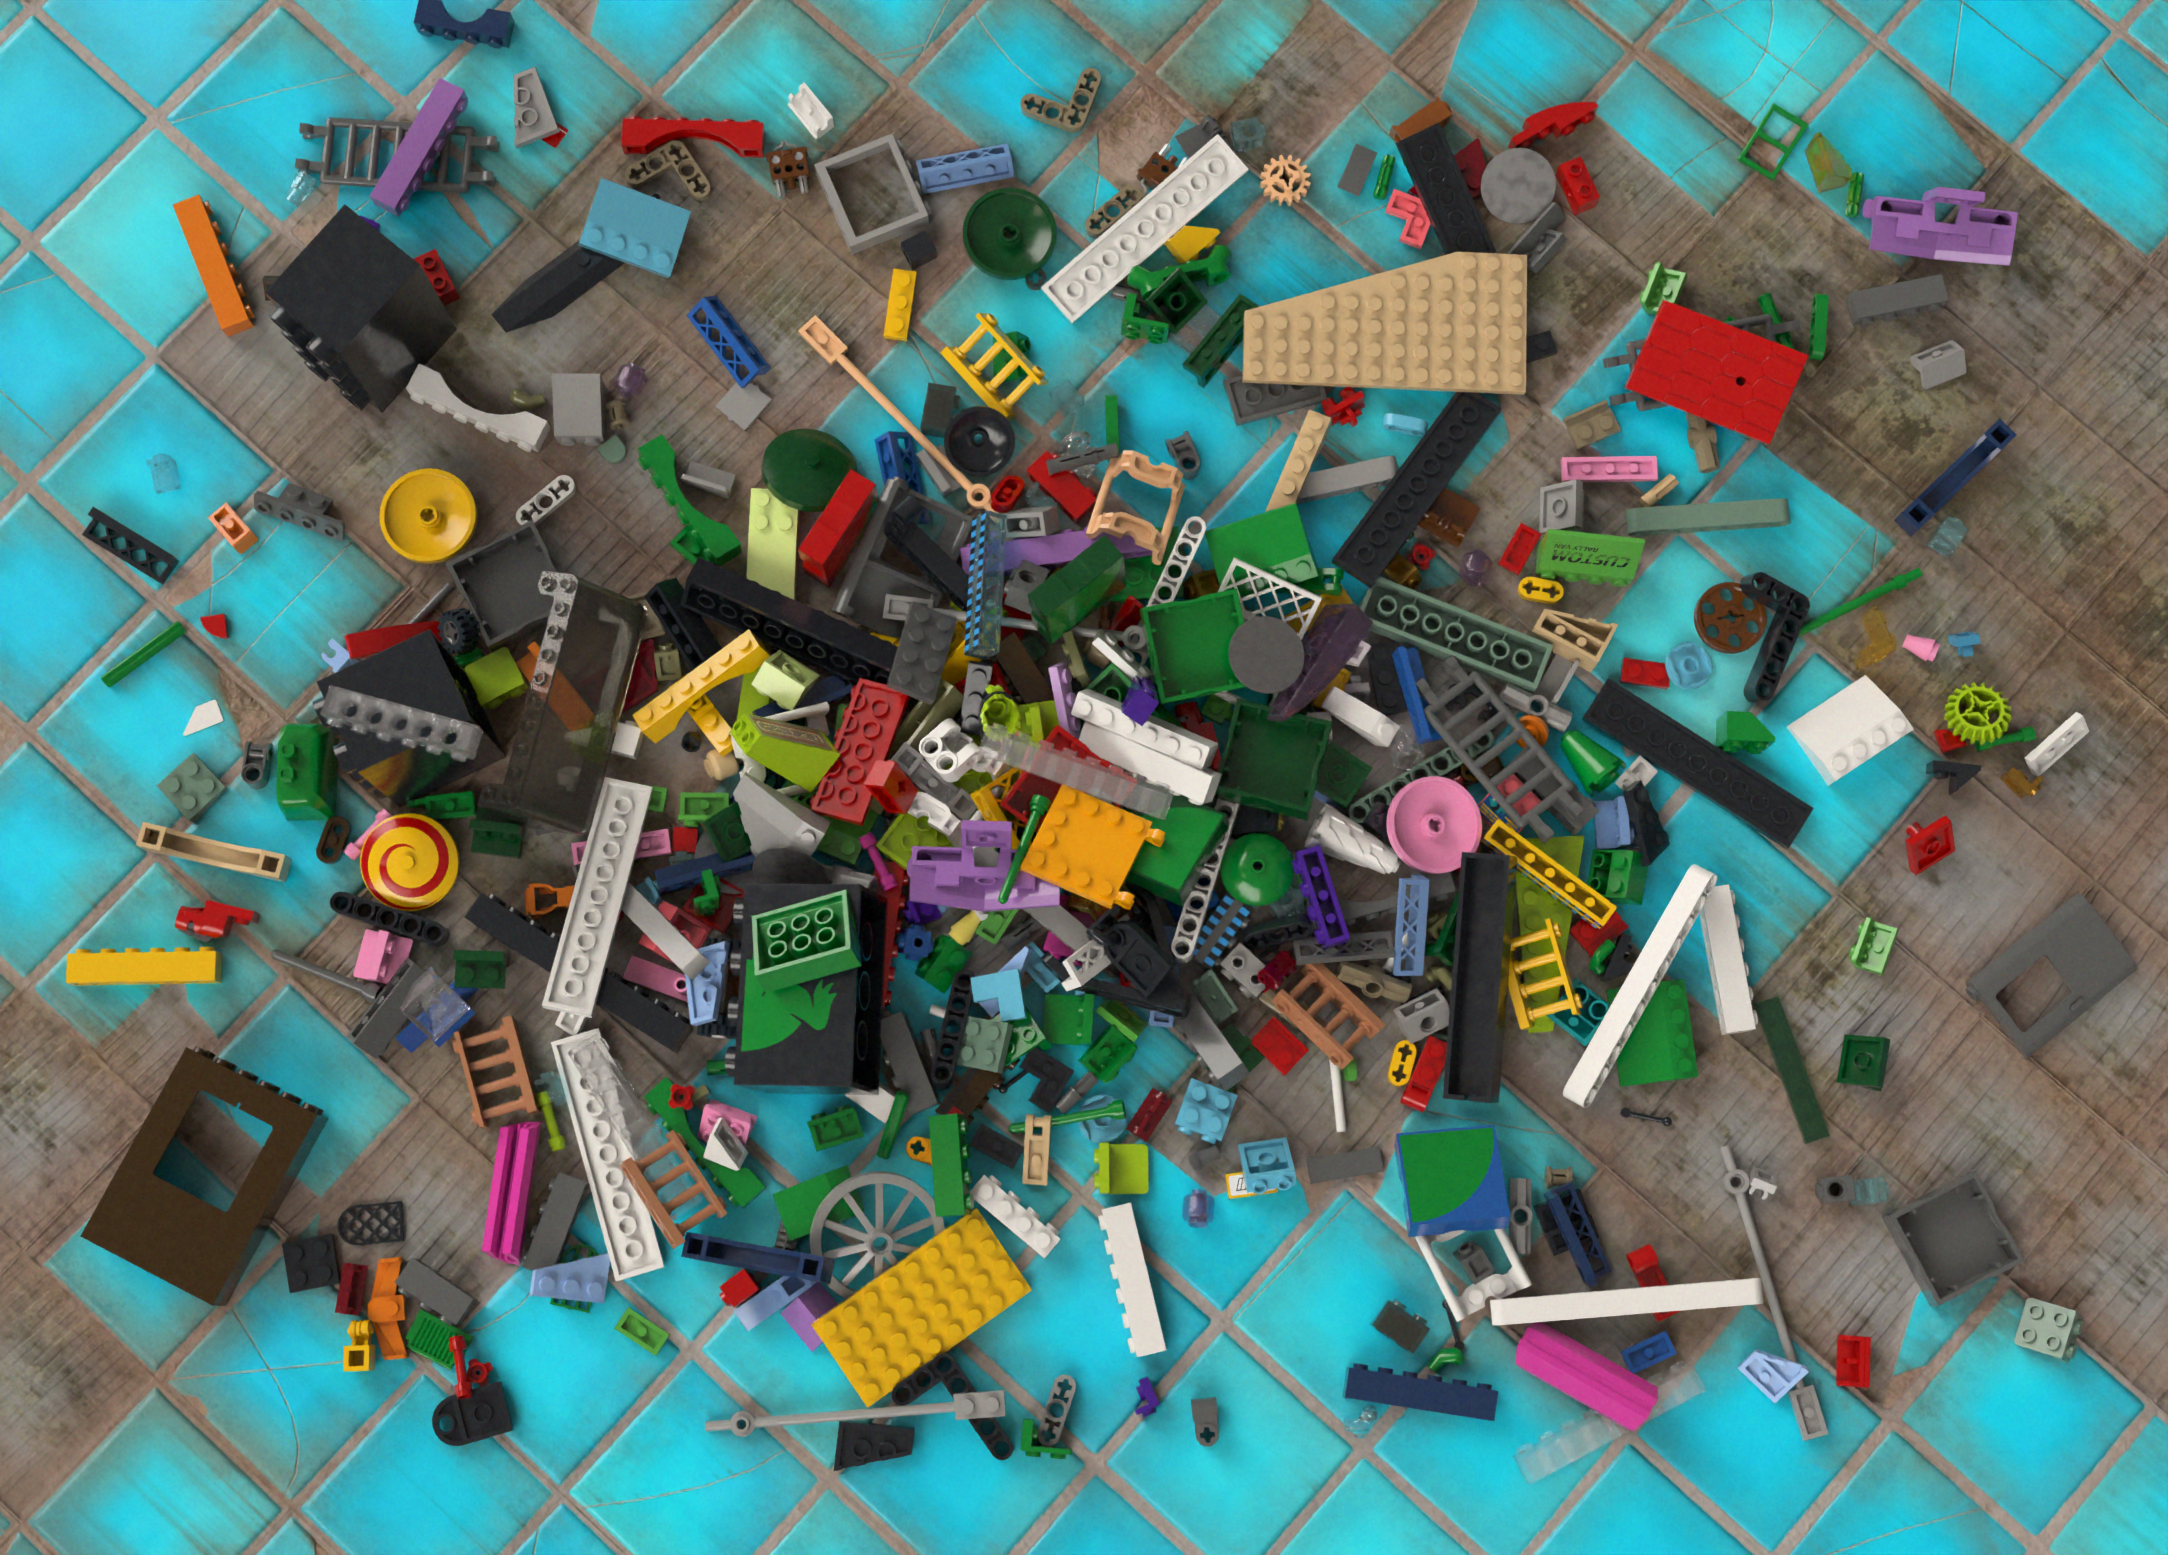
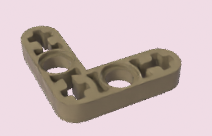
M1087 68L1082 71L1068 106L1036 94H1026L1021 99V112L1028 118L1071 133L1080 132L1085 126L1101 83L1100 73L1094 68ZM1093 76L1094 81L1091 82L1089 90L1085 89L1087 79ZM1084 95L1089 99V102L1082 106L1077 104L1076 98ZM1034 102L1035 107L1028 110L1026 104ZM1041 105H1044L1042 114H1039V109H1041ZM1051 108L1057 109L1059 111L1058 117L1049 118L1046 115L1047 110ZM1076 111H1078V122L1075 125H1071V120L1074 119Z
M678 140L665 144L630 165L625 171L627 183L633 188H641L674 169L696 201L703 202L711 196L712 190L709 181L685 145ZM672 149H676L680 152L681 158L683 159L681 162H679L677 156L672 153ZM655 159L661 160L663 162L662 167L657 170L650 167L651 161ZM643 166H646L649 175L646 174V172L643 169ZM686 166H692L695 172L691 176H685L682 174V170ZM634 172L638 175L640 174L639 180L633 178L632 174ZM697 180L700 187L704 188L705 192L703 194L699 191L697 192L694 181Z
M1129 185L1124 187L1086 219L1085 231L1087 235L1092 238L1100 237L1146 196L1136 186ZM1127 194H1135V201L1132 199L1128 200L1125 203L1126 209H1124L1122 203L1126 201ZM1109 207H1117L1120 210V214L1116 217L1109 216L1107 214ZM1102 214L1105 220L1100 223V230L1096 228L1092 230V222L1098 224L1102 220Z

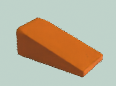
M227 502L208 517L239 554H243L258 541L256 535Z

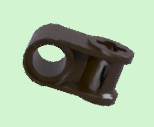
M1485 751V752L1481 753L1480 755H1478L1477 757L1473 758V760L1475 761L1476 759H1478L1480 756H1482V755H1483L1484 753H1486L1487 751ZM1498 755L1481 769L1489 778H1492L1505 767ZM1463 763L1458 769L1456 776L1462 777L1465 781L1463 784L1466 786L1478 783L1479 781L1474 775H1466V770L1468 772L1470 770Z

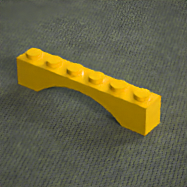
M748 629L632 716L641 731L656 744L675 730L686 710L704 693L731 678L754 672L762 666L764 661L770 657V654L763 643Z

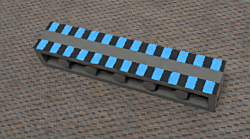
M1285 845V847L1288 849V851H1289L1290 854H1291L1293 850L1290 849L1288 846ZM1255 863L1253 868L1259 871L1262 869V865ZM1228 892L1202 928L1191 960L1206 971H1209L1212 967L1217 969L1224 959L1221 955L1226 947L1228 949L1232 948L1238 939L1235 936L1239 928L1243 930L1252 919L1249 913L1253 908L1258 910L1260 906L1243 904L1233 898Z

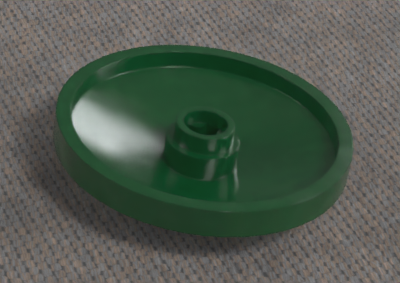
M1000 188L984 194L970 207L963 223V243L969 259L983 273L1001 280H1018L1033 275L1049 261L1056 245V223L1049 207L1035 194L1019 188Z
M794 429L774 438L765 450L761 466L762 477L769 491L787 506L806 512L824 511L849 471L852 469L857 472L855 458L846 445L836 437L814 429Z

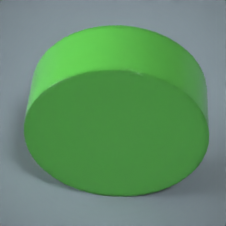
M1355 1058L1343 1069L1345 1081H1355L1357 1079V1063Z

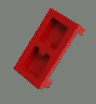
M1837 1335V1386L1870 1388L1871 1337Z

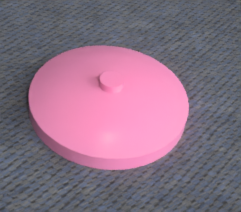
M1429 776L1412 781L1395 795L1388 809L1386 825L1390 844L1398 857L1414 870L1427 874H1442L1461 867L1462 852L1475 853L1479 846L1482 835V819L1477 803L1463 786L1451 779Z

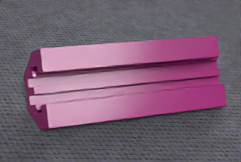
M526 1121L500 1127L482 1251L507 1264L521 1265L542 1122Z
M1535 1322L1529 1325L1517 1345L1515 1363L1519 1368L1629 1431H1635L1648 1418L1650 1411L1658 1400V1387L1543 1322Z

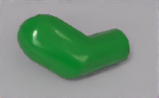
M1606 939L1597 948L1589 962L1590 971L1593 970L1596 975H1600L1605 971L1606 965L1602 961L1616 948L1609 939Z
M1442 1348L1436 1353L1427 1367L1437 1374L1445 1363L1461 1365L1465 1357L1458 1348Z

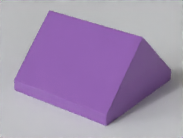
M816 1282L792 1301L780 1314L811 1352H813L823 1342L811 1326V1323L834 1308L838 1303L820 1282Z

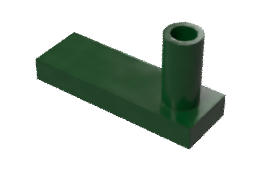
M1459 891L1456 893L1437 942H1425L1424 956H1437L1446 966H1453Z

